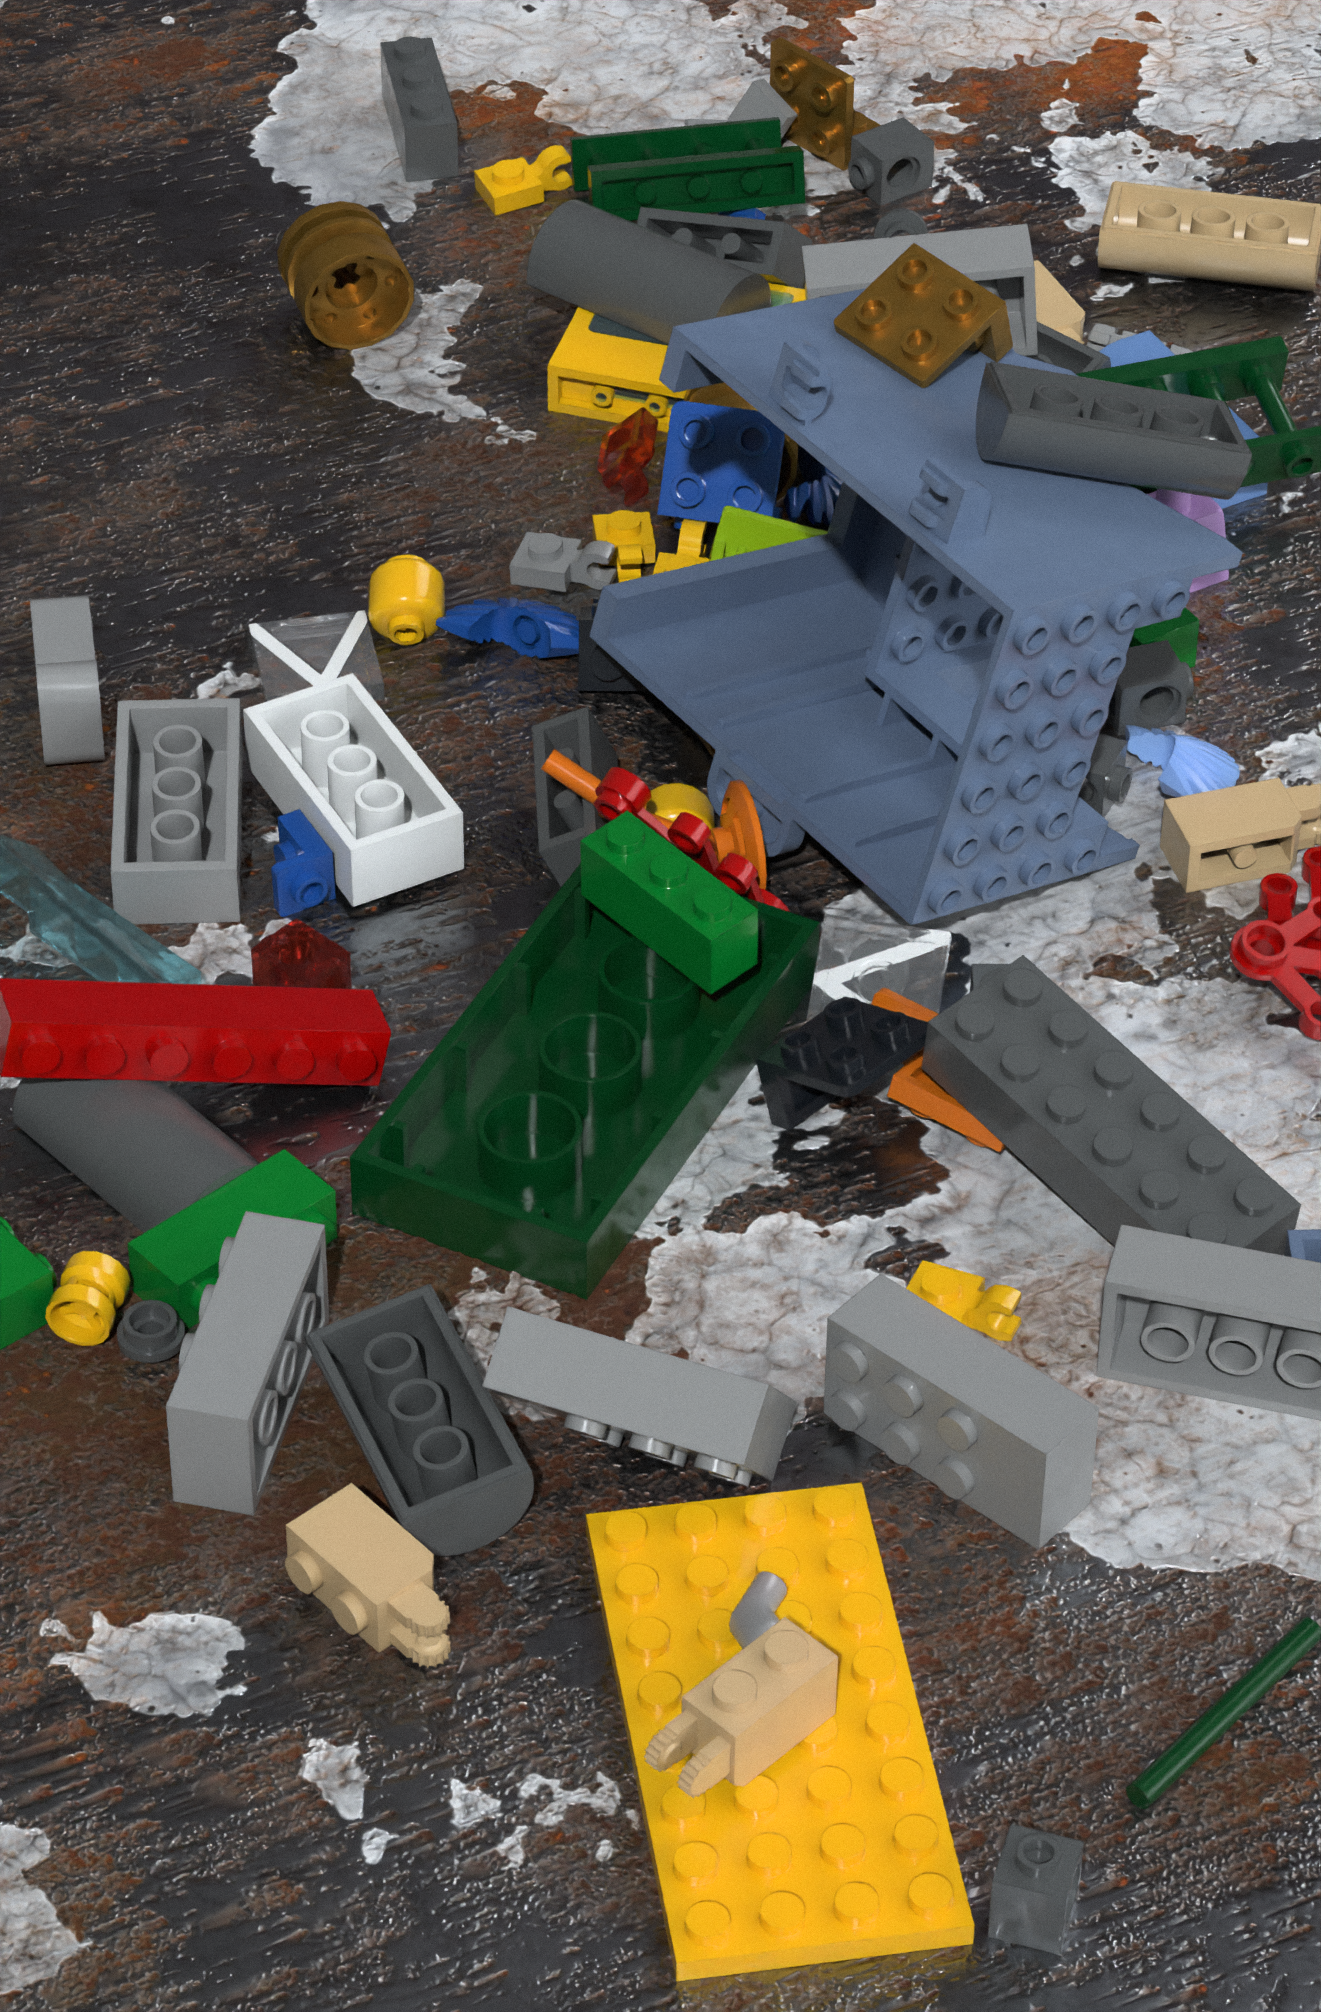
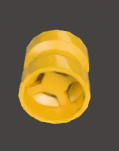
M82 1251L74 1254L67 1261L61 1275V1287L53 1293L46 1308L45 1318L49 1327L57 1336L76 1345L94 1346L103 1343L109 1336L115 1323V1310L123 1304L130 1288L131 1280L127 1270L119 1261L104 1253Z

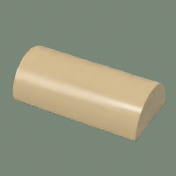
M1115 181L1111 184L1099 231L1098 268L1315 292L1321 255V204Z

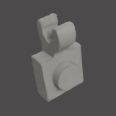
M526 532L509 565L510 583L566 592L570 583L575 582L602 590L603 586L613 583L617 572L616 569L604 568L597 563L609 564L615 552V545L607 541L597 540L588 543L582 549V539L561 537L553 533Z

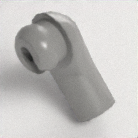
M759 1572L731 1614L729 1621L730 1632L742 1649L780 1621L775 1615V1611L786 1596L787 1587L782 1579L773 1573Z

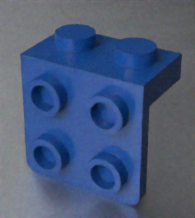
M689 401L676 402L672 406L657 515L675 517L674 528L681 529L684 519L707 521L706 532H708L709 522L719 523L723 507L732 506L782 519L784 508L776 507L775 505L785 433L756 410Z

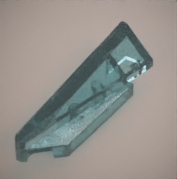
M0 835V893L28 913L29 929L32 934L98 981L202 984L201 971L77 884H73L38 848L31 844Z

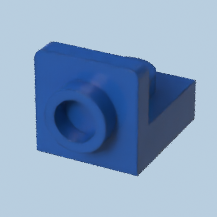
M300 809L277 817L279 843L274 845L273 848L276 864L271 868L274 908L281 917H285L335 899L332 850Z

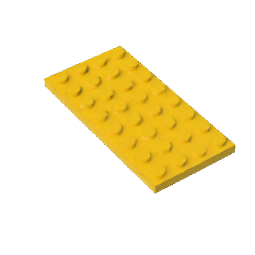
M862 1482L586 1514V1537L676 1982L973 1944L975 1925ZM759 1572L773 1573L781 1578L787 1587V1594L775 1611V1615L779 1620L786 1617L838 1656L836 1714L746 1786H735L723 1778L711 1789L708 1788L705 1793L693 1798L678 1787L677 1781L679 1780L678 1775L681 1774L682 1768L694 1754L690 1752L678 1763L675 1762L671 1768L669 1767L666 1771L662 1770L659 1772L645 1762V1749H647L648 1743L659 1730H663L666 1724L682 1713V1696L742 1650L730 1632L729 1621L731 1614Z

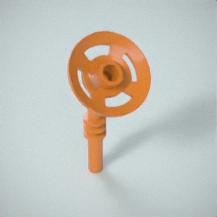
M554 749L541 770L594 805V801L597 798L595 789L601 780ZM740 779L732 780L727 785L722 801L720 827L710 829L711 836L709 840L719 864L727 853H735L744 857L758 871L756 880L759 888L766 890V856L757 810L746 784ZM598 812V816L604 819L605 817ZM649 812L668 829L673 824V821Z

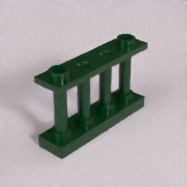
M779 117L570 137L573 190H589L590 205L628 221L638 220L641 207L694 213H713L805 203L804 151L799 145L781 147Z
M1281 336L1076 374L1077 376L1220 400L1224 401L1227 407L1226 401L1256 396L1274 435L1245 440L1252 453V458L1240 487L1287 478H1300L1308 474L1321 472V426L1298 430L1279 393L1289 354ZM1129 484L1145 494L1157 491V488Z

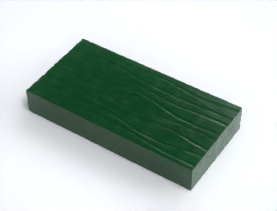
M580 863L350 1156L352 1214L366 1217L370 1221L395 1230H401L403 1233L414 1237L419 1236L430 1243L455 1252H461L465 1256L477 1258L484 1263L506 1271H514L525 1278L540 1281L544 1285L569 1294H575L587 1300L756 1065L755 1058L767 1050L815 983L818 975L820 922L741 896L758 909L757 964L710 995L581 895Z

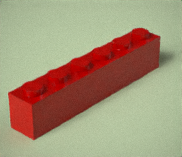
M0 978L1 1077L379 1086L391 1037V1030L373 990Z

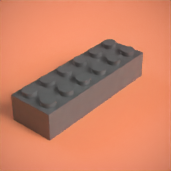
M1024 955L928 1021L921 1068L1114 1246L1121 1225L1267 1253L1284 1254L1287 1230H1295L1301 1204Z

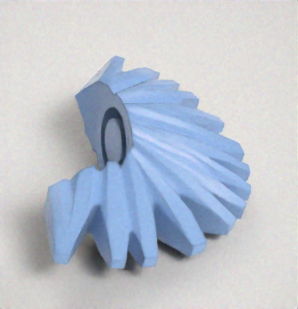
M1126 725L1125 727L1127 750L1137 755L1146 764L1150 761L1154 767L1161 765L1163 772L1158 781L1162 793L1173 797H1181L1232 787L1236 785V780L1239 779L1240 770L1239 765L1235 763V759L1229 756L1226 751L1219 749V747L1201 741L1194 736L1176 735L1174 731L1167 729L1163 732L1160 728L1151 727V731L1135 725Z

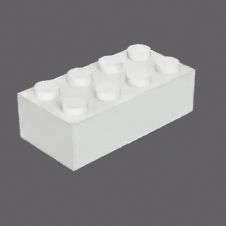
M353 673L243 709L246 766L283 815L300 809L332 850L335 884L353 907L464 869L462 810Z

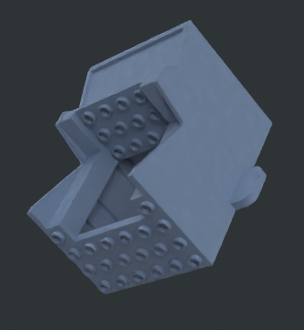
M866 288L673 326L659 380L675 393L723 382L726 383L843 481L827 534L603 586L589 637L715 749L707 779L708 796L715 812L719 816L721 815L722 801L728 783L732 780H742L748 787L757 810L763 835L765 856L772 857L796 850L801 845L805 831H807L911 926L1135 859L1140 845L1132 838L1127 839L1122 834L1108 827L1109 822L1078 796L1083 780L1089 772L1091 766L1090 759L1101 727L1108 717V706L1118 677L1125 667L1126 654L1135 628L1180 617L1182 610L1188 603L1190 597L1189 590L1193 578L1238 567L1243 552L1226 538L1127 483L982 459L976 444L977 403L986 362L995 361L978 350L969 351L966 349L928 387L921 388L835 331L834 319ZM1013 348L998 361V363L1077 376L1071 370L1017 354Z

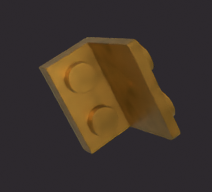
M782 37L771 42L770 86L798 114L783 137L839 169L847 170L851 160V137L881 126L864 114L853 110L854 78Z
M915 243L901 254L834 319L835 331L921 388L928 387L966 349L969 351L978 350L995 362H998L1013 347L1006 301Z

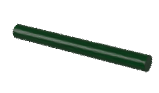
M1309 1617L1301 1618L1127 1786L1126 1794L1129 1800L1140 1809H1148L1321 1640V1627Z

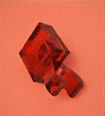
M644 407L602 435L596 469L603 475V484L608 489L618 482L622 485L625 491L624 503L628 507L646 496L649 491L648 481L642 469L650 462L655 453L654 445L658 420Z

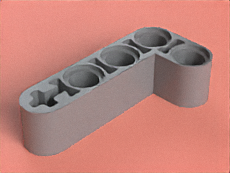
M89 595L30 600L44 765L104 761L100 692Z

